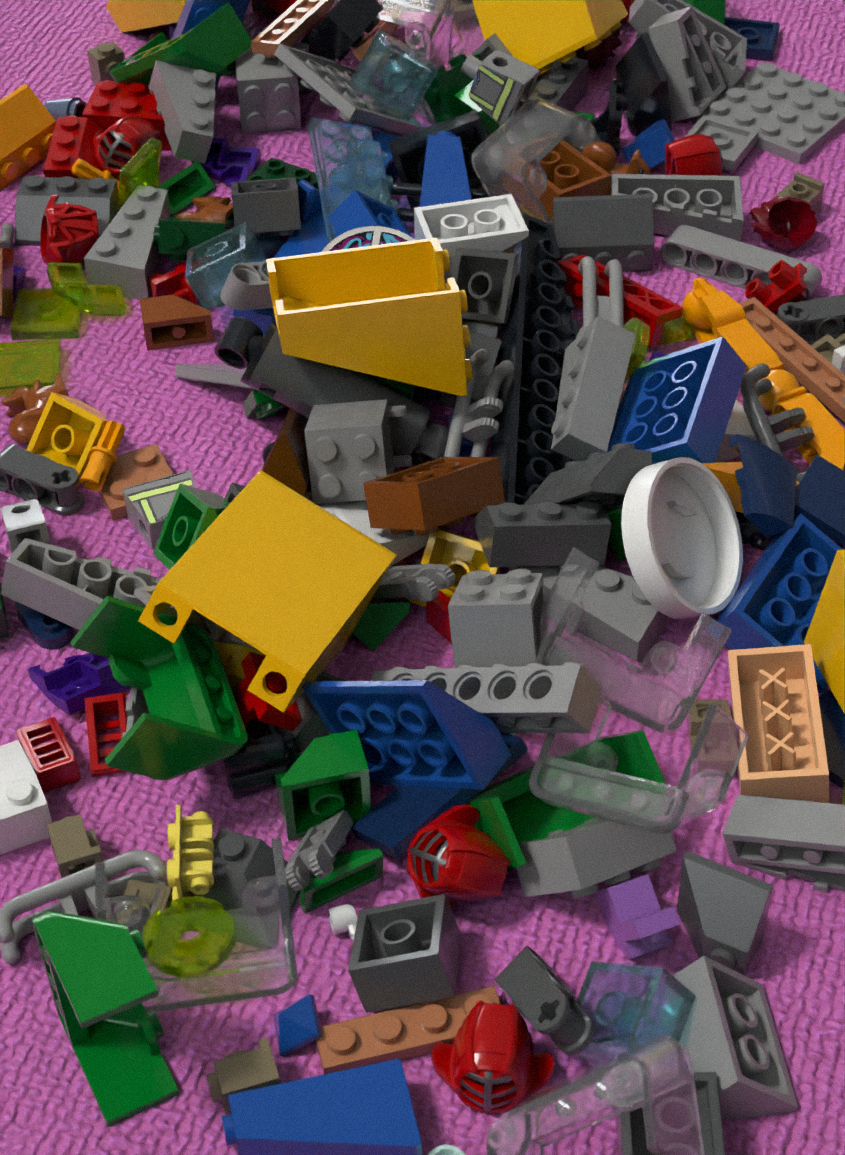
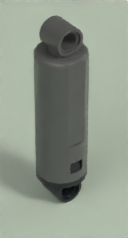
M233 317L229 321L215 347V354L222 362L238 369L246 368L240 380L242 383L307 418L311 414L313 405L383 399L388 400V406L404 405L407 409V415L389 418L393 456L410 455L415 466L444 457L449 429L440 424L428 423L430 410L427 407L364 373L283 354L278 329L273 323H270L263 336L262 330L248 319Z

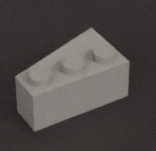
M691 6L662 15L649 28L652 45L668 83L671 122L701 115L726 88Z
M156 60L149 90L151 94H154L157 101L156 109L158 114L162 115L165 122L164 130L174 157L195 162L198 160L200 163H205L214 131L216 73Z
M737 795L722 833L732 863L786 880L788 874L813 881V889L827 893L828 887L845 892V804Z
M661 800L632 805L586 820L584 821L585 824L564 832L562 829L547 833L548 838L519 842L518 844L526 864L516 867L524 897L571 891L573 898H579L598 892L597 884L604 881L605 885H611L630 879L629 871L636 868L637 872H643L660 867L662 865L660 858L677 852Z

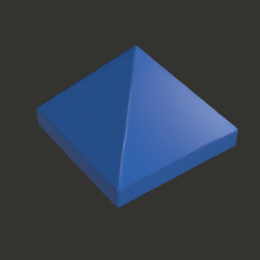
M301 179L297 186L300 218L307 221L322 206L318 190L306 180Z
M312 994L273 1014L279 1054L283 1057L322 1037L315 997Z

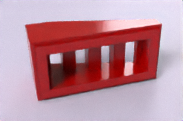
M126 693L84 698L92 777L128 772L108 767L106 763L100 764V758L107 757L115 747L100 749L99 744L120 741L123 732H126L128 718L125 711L126 701L128 700ZM119 715L118 720L98 722V718ZM116 728L121 730L119 733L99 736V731Z
M55 717L16 730L19 742L36 773L43 793L81 780L78 763ZM55 739L54 741L33 748V746Z

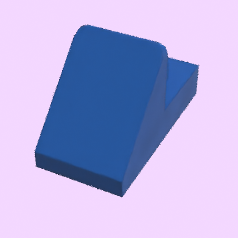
M665 119L647 128L620 148L627 164H629L634 152L640 150L641 157L650 169L665 161V145L675 141Z

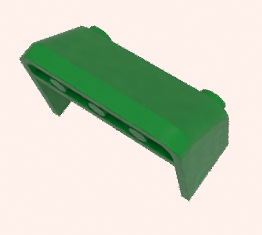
M228 2L189 32L168 41L163 32L159 33L115 66L109 73L115 83L131 84L141 82L149 85L155 61L157 60L216 73V79L229 71L227 66L251 48L252 40Z
M106 596L71 640V645L73 648L108 658L113 677L117 682L127 687L132 686L143 690L150 714L143 713L105 758L106 766L156 780L168 781L236 755L247 742L248 735L216 645L209 633L202 627L187 622L178 641L174 644L138 621L145 607ZM163 613L157 616L166 625H173L177 621L176 617Z
M644 730L598 737L579 744L485 787L467 804L474 806L480 812L479 819L474 828L488 834L491 840L499 845L507 858L510 859L511 865L507 866L508 872L526 864L518 844L519 842L548 838L547 833L559 829H562L564 832L584 824L586 820L637 805L645 800L664 799L670 796V793Z
M48 911L31 918L58 1016L107 1126H112L179 1095V1089L160 1052L157 1039L164 1036L160 1020L154 1009L146 1012L142 1002L158 996L159 993L143 961V958L148 957L139 931L135 929L129 932L123 923L56 911Z

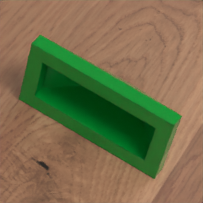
M197 160L156 188L168 190L171 216L191 204L193 202L192 198L201 197L216 186Z
M410 602L369 603L352 633L374 651L411 610Z
M377 848L336 853L337 859L333 862V871L321 880L310 869L311 881L307 887L300 890V907L304 914L381 878L384 857L381 850Z

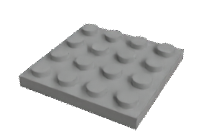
M279 44L274 55L284 62L282 67L293 75H299L302 78V85L312 91L319 92L321 94L319 99L328 106L336 107L340 110L338 115L351 124H355L358 121L369 129L373 130L374 127H378L387 134L392 135L395 132L399 136L426 128L356 68L283 44Z
M762 62L736 82L733 87H730L718 96L701 115L697 116V122L705 115L759 131V136L755 147L800 164L845 126V92H840L827 87L823 83L803 78L800 74L790 73L777 68L774 64Z

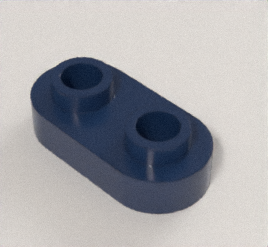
M15 601L19 620L40 647L55 650L65 647L71 642L74 637L73 627Z

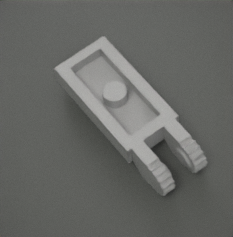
M430 563L393 566L387 571L372 599H384L385 602H389L397 598L406 597L409 601L418 598L422 602H430L438 596V589H447L455 584V573L446 564Z
M343 810L308 829L289 858L284 870L286 880L291 889L293 888L294 891L298 892L307 887L311 881L309 869L320 880L331 874L334 869L333 862L337 859L335 854L338 849L347 843L345 837L354 824L347 811Z

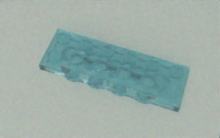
M312 117L308 124L328 244L336 238L333 233L335 228L328 217L354 190L393 208L397 213V201L392 200L390 197L393 179L392 176L386 175L385 172L388 154L381 151L380 142L373 141L371 128Z

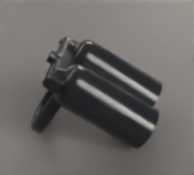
M265 723L266 736L247 740L236 755L223 759L226 767L227 782L233 799L276 788L275 774L288 772L302 754L300 749L297 750L294 734L282 735L277 726Z

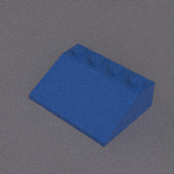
M724 337L634 365L616 413L607 452L611 451V446L630 443L634 444L637 450L651 451L652 464L679 457L691 458L700 463H715L747 366Z
M800 513L793 519L792 528L777 533L709 632L730 650L805 645L804 640L837 550L843 549ZM814 661L817 690L819 693H823L828 688V684Z
M428 680L306 681L302 686L331 734L352 730L358 731L369 768V781L371 785L484 790L512 755L502 738L501 732L492 720Z

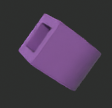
M649 874L599 889L596 892L607 927L621 952L626 957L632 959L673 944L668 929L681 925L675 906L660 908Z

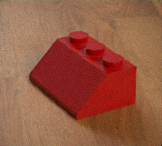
M75 116L57 118L43 169L44 177L61 178L69 176L79 178L71 172L72 166L77 159H82L104 172L105 170L100 167L96 160L93 147V136L98 129L102 128L89 118H77ZM115 155L114 158L120 160V157Z

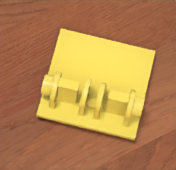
M178 804L176 805V823H168L169 850H173V859L167 860V879L169 887H173L174 913H182L185 930H190V891L196 895H204L209 892V888L214 884V821L204 811H198L193 813L192 816L183 817L181 805Z

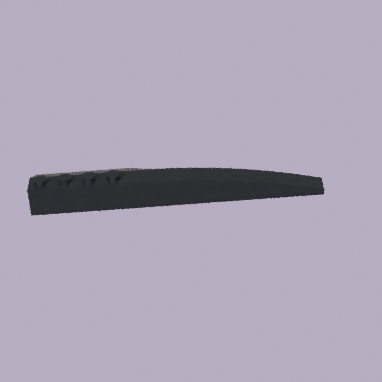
M523 213L522 217L529 230V236L516 243L514 247V253L519 254L508 323L502 325L500 340L502 341L497 363L498 365L502 361L510 360L514 365V370L506 376L500 386L498 398L503 402V409L501 413H498L493 418L499 423L498 432L492 436L490 456L499 457L505 503L510 502L518 505H524L550 473L565 468V463L575 461L551 449L553 439L551 430L556 418L565 349L576 339L580 330L577 320L572 319L570 311L574 308L572 298L566 295L564 289L567 279L565 271H562L558 265L561 255L553 225L526 213Z

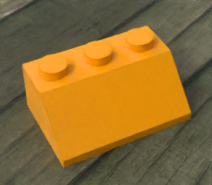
M25 84L0 100V190L47 157L56 125L52 115L31 88Z

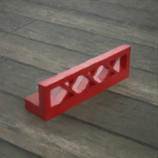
M584 254L558 261V265L562 271H565L567 279L564 285L566 295L571 296L573 304L583 309L582 274L578 271V265L580 260L586 257ZM595 261L596 295L610 297L609 277L604 273L605 265ZM623 276L624 329L635 333V339L649 347L658 345L664 323L682 317L684 308Z

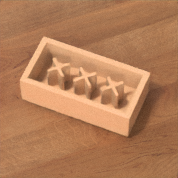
M811 644L728 650L729 685L740 795L829 803V770Z

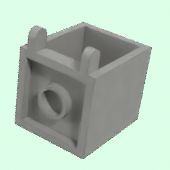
M296 43L290 46L309 52V45L306 43ZM252 47L235 60L242 133L301 129L299 91L310 89L301 84L298 76L286 71L282 67L284 62L278 57L266 58L264 54L252 53Z
M387 399L313 405L304 430L313 503L323 504L366 500L364 482L395 472V467L412 465L410 455L393 456L389 419L390 417L407 415L406 406H388Z
M515 569L507 574H491L486 570H476L462 576L448 604L455 668H458L459 665H470L475 668L492 667L494 664L519 667L527 666L529 663H538L544 666H561L563 663L569 662V656L566 652L550 651L543 573H531L527 569Z

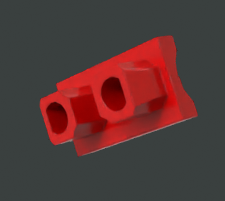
M203 259L192 263L185 261L178 264L172 272L165 275L157 273L150 276L148 282L151 294L154 297L175 295L191 303H199V296L212 291L207 277V263Z
M780 260L769 271V279L773 282L767 286L762 280L755 278L747 284L745 296L747 299L755 297L772 313L776 311L778 314V309L782 304L801 302L800 300L806 297L804 291L806 290V284L803 276L807 273V268L801 263L792 267L785 261Z

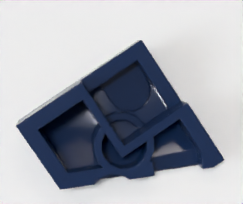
M739 434L730 437V448L735 449L740 454L743 468L736 470L735 474L741 489V503L744 516L766 537L792 528L797 468L774 450L753 439Z

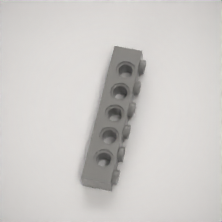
M565 662L561 666H544L538 663H529L527 666L519 667L494 664L492 667L478 668L470 665H459L458 668L426 666L425 669H408L396 666L392 670H374L371 681L428 680L492 720L501 733H589L602 690V685L588 673L587 668L574 662Z

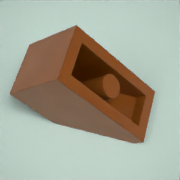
M175 295L140 299L147 350L214 342L210 310Z

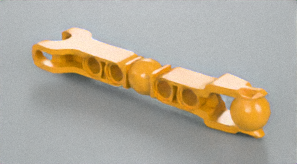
M704 278L693 279V289L686 294L682 307L684 308L683 316L694 330L698 342L701 344L724 337L747 366L744 375L756 365L767 364L770 368V373L765 378L771 381L772 387L770 391L758 397L763 409L770 412L772 416L792 408H803L807 416L804 422L782 432L804 426L811 427L815 434L814 438L796 447V450L809 465L815 456L819 455L845 471V429L813 394L808 393L804 386L800 387L793 374L784 370L785 365L780 362L773 349L745 318V311L739 303L723 290L718 291L715 286Z

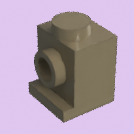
M114 42L101 43L97 47L87 50L92 82L96 85L97 82L114 81L109 71L125 60L124 51Z
M797 172L794 175L793 181L782 189L776 197L789 196L802 199L811 205V210L818 213L821 210L825 183Z
M81 814L65 817L62 820L47 824L61 878L103 862L95 830H85Z
M267 1037L258 1040V1049L248 1052L236 1051L223 1059L213 1061L215 1072L206 1074L213 1103L222 1101L226 1115L231 1114L228 1095L280 1084V1077Z

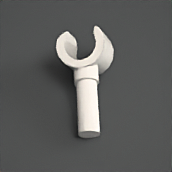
M345 904L330 908L329 922L333 934L337 935L348 931L350 938L354 941L357 924L354 907Z

